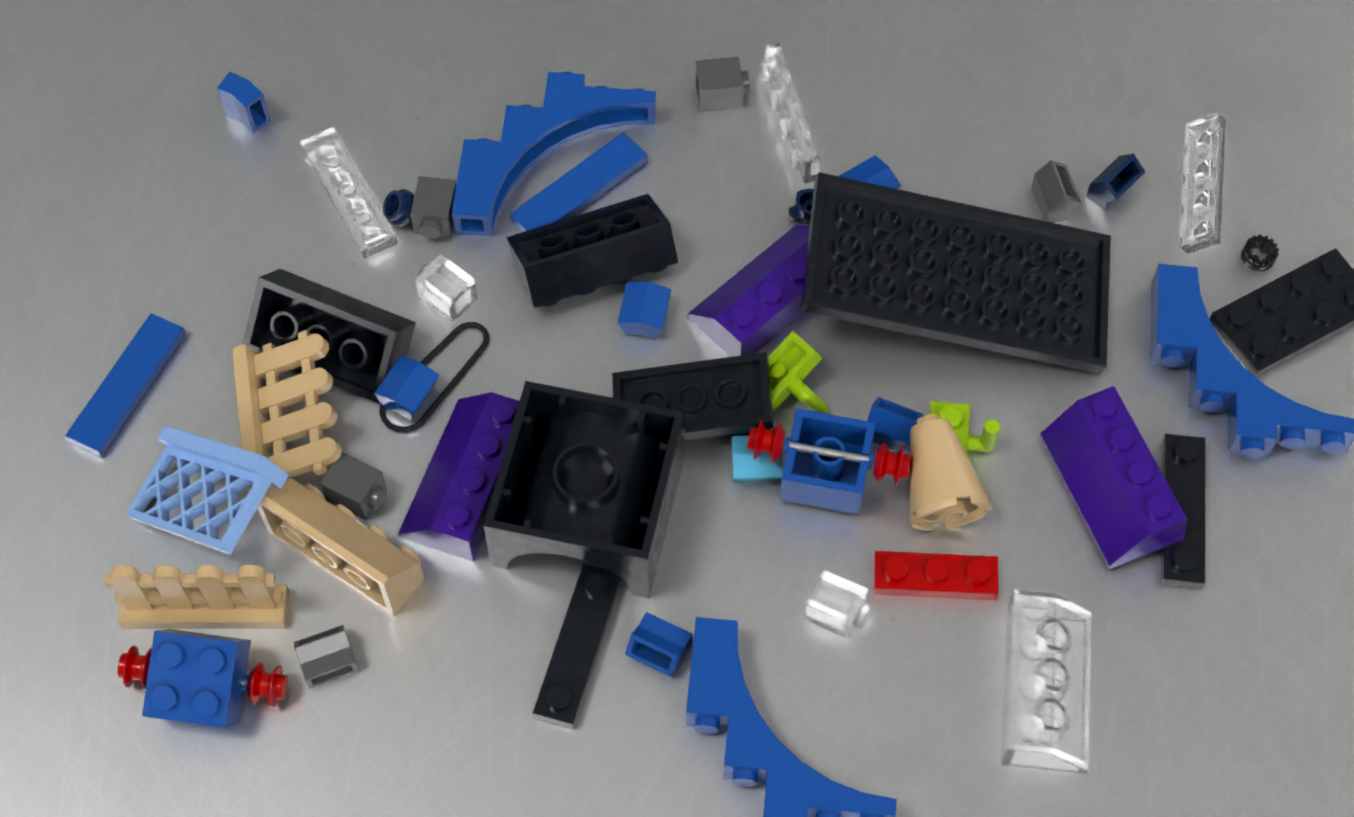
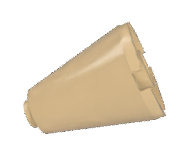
M930 414L916 420L917 424L910 429L911 526L916 530L932 531L931 523H944L945 529L981 519L986 515L984 509L991 511V502L948 419H941L938 414Z

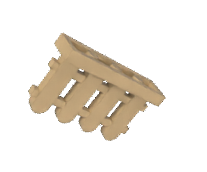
M305 330L298 333L297 340L278 347L272 343L263 345V352L259 354L246 343L232 348L241 448L266 457L289 474L287 480L312 470L318 475L326 473L327 465L335 463L342 453L341 445L330 437L323 438L322 431L333 426L338 417L336 409L326 402L319 403L318 395L328 392L333 385L332 375L323 368H315L314 361L322 359L328 353V341L319 334H311ZM302 367L301 374L279 380L280 373ZM305 400L306 408L283 416L284 407ZM309 435L310 443L287 450V442Z
M118 565L112 568L111 574H105V586L116 589L115 602L120 604L118 624L122 629L286 628L289 588L287 584H275V574L266 573L264 568L257 565H243L239 568V573H224L220 567L214 565H201L197 567L196 573H181L180 569L175 566L159 565L154 568V574H140L132 566Z

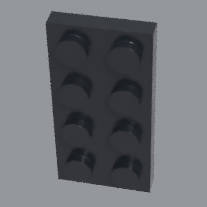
M1335 248L1212 312L1209 320L1247 370L1257 378L1354 326V269Z
M767 352L612 373L613 398L685 412V440L750 432L751 426L759 427L760 420H763L765 429H774L770 367Z

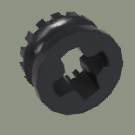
M1260 234L1257 237L1256 235L1252 236V238L1247 240L1241 252L1243 264L1248 269L1256 272L1269 270L1279 255L1277 243L1274 244V240L1272 238L1268 239L1266 235L1265 237H1262ZM1259 248L1261 253L1268 255H1266L1265 259L1259 261L1260 259L1257 255H1252L1254 249Z

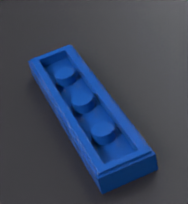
M622 132L511 212V221L522 232L573 217L647 163L648 155L629 136Z
M150 313L66 433L65 437L68 442L102 457L185 337L186 332L184 328Z

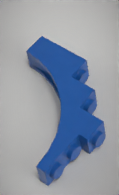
M548 72L543 108L531 105H506L501 141H492L486 138L477 140L464 139L452 208L455 234L492 237L499 211L514 185L543 156L566 142L601 129L624 125H655L656 91H646L639 88L632 90L616 89L606 86L588 87L585 86V74Z
M1158 264L1151 283L1150 363H1159L1170 368L1189 366L1188 407L1200 408L1209 413L1228 411V453L1240 454L1248 459L1268 457L1275 444H1280L1288 449L1301 447L1319 448L1327 453L1349 450L1354 441V418L1318 411L1296 403L1266 386L1240 364L1223 344L1211 324L1200 294L1198 268Z
M696 617L686 706V727H694L695 731L705 734L718 733L719 730H727L723 779L732 780L733 784L742 787H753L757 785V782L766 783L763 817H896L897 799L863 793L832 781L803 763L781 743L757 711L745 684L738 654V621Z

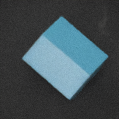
M732 436L733 482L782 481L783 450L781 457L774 463H771L770 456L766 453H760L757 459L754 460V451L747 450L749 436Z

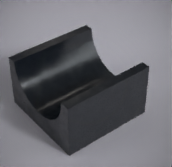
M525 381L483 525L491 565L508 570L510 560L520 555L532 553L573 557L609 570L623 579L631 587L635 596L650 599L685 458V412Z

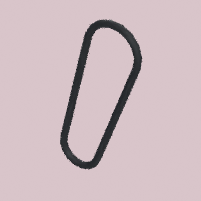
M477 322L460 324L421 361L422 364L426 365L465 328H476L483 334L484 338L480 347L419 421L406 427L396 426L387 419L385 414L386 408L380 404L379 414L381 420L389 429L407 433L418 429L426 422L488 345L489 334L483 325Z

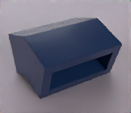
M1134 153L1121 155L1116 158L1090 183L1086 197L1105 210L1113 201L1117 200L1145 173ZM1116 176L1123 179L1115 188L1110 184V181Z

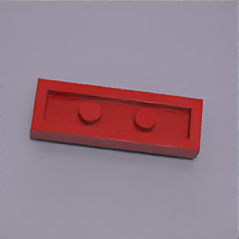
M875 551L873 595L997 600L998 556Z

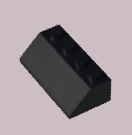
M649 194L506 237L524 291L534 308L553 306L562 299L574 295H588L597 288L609 284H623L631 280L632 277L647 272H661L667 266L678 263L671 224Z
M278 269L258 278L243 344L246 343L259 354L263 352V345L272 343L278 347L297 340L299 332L307 330L311 334H319L328 341L329 351L325 357L314 361L315 368H323L333 377L334 386L379 403L380 401L374 393L400 356L407 357L416 322L283 269ZM301 366L294 368L295 370L302 372Z

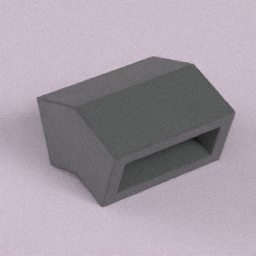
M1050 160L1034 174L1031 187L1044 221L1055 223L1068 220L1070 211L1078 206L1081 200L1067 165Z
M344 625L294 642V649L309 689L359 671Z

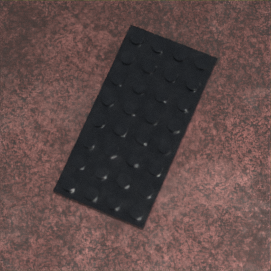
M818 172L814 182L800 311L1101 374L1107 367L1111 235Z

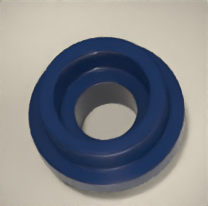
M406 189L391 191L386 196L383 204L385 218L390 220L395 226L403 227L412 220L410 213L414 194Z

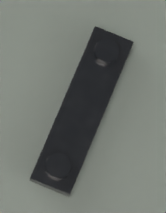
M1165 434L1163 438L1162 474L1187 518L1184 540L1161 548V585L1202 589L1205 585V438Z
M583 564L533 710V718L574 729L623 580L609 570Z

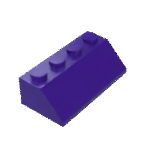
M795 225L687 314V318L730 357L757 353L804 313L800 309L810 226Z
M1114 386L1077 400L1040 433V438L1109 570L1185 539L1187 518Z
M493 392L458 399L398 532L399 538L474 561L485 535L483 525L519 405L518 400Z

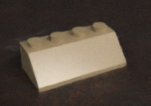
M294 479L286 480L282 489L271 486L258 506V510L269 533L393 616L397 614L424 580L420 565L421 560L412 550L405 546H401L398 549L388 542V537L380 529L373 525H369L366 528L356 521V516L348 508L341 504L335 507L325 501L323 493L309 483L303 486Z

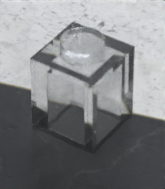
M442 254L432 263L428 262L423 265L415 278L419 299L451 323L458 319L478 299L475 279Z
M822 569L806 602L804 620L849 639L855 626L862 629L869 615L871 606L865 604L868 589Z

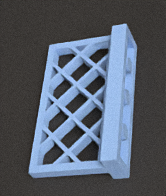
M165 425L157 440L165 444L166 447L125 515L140 523L231 555L268 488L273 486L282 489L289 474L263 455ZM174 460H177L178 470L166 477ZM201 470L202 478L190 484L189 477ZM226 478V486L214 493V484ZM179 483V492L168 498L167 490ZM253 485L246 498L239 501L238 493ZM203 491L204 500L192 506L191 498ZM157 497V505L144 512L150 501ZM228 499V509L216 515L215 506ZM180 505L181 513L170 520L169 511ZM205 513L206 522L194 528L193 520ZM230 521V526L222 540H219L218 528Z

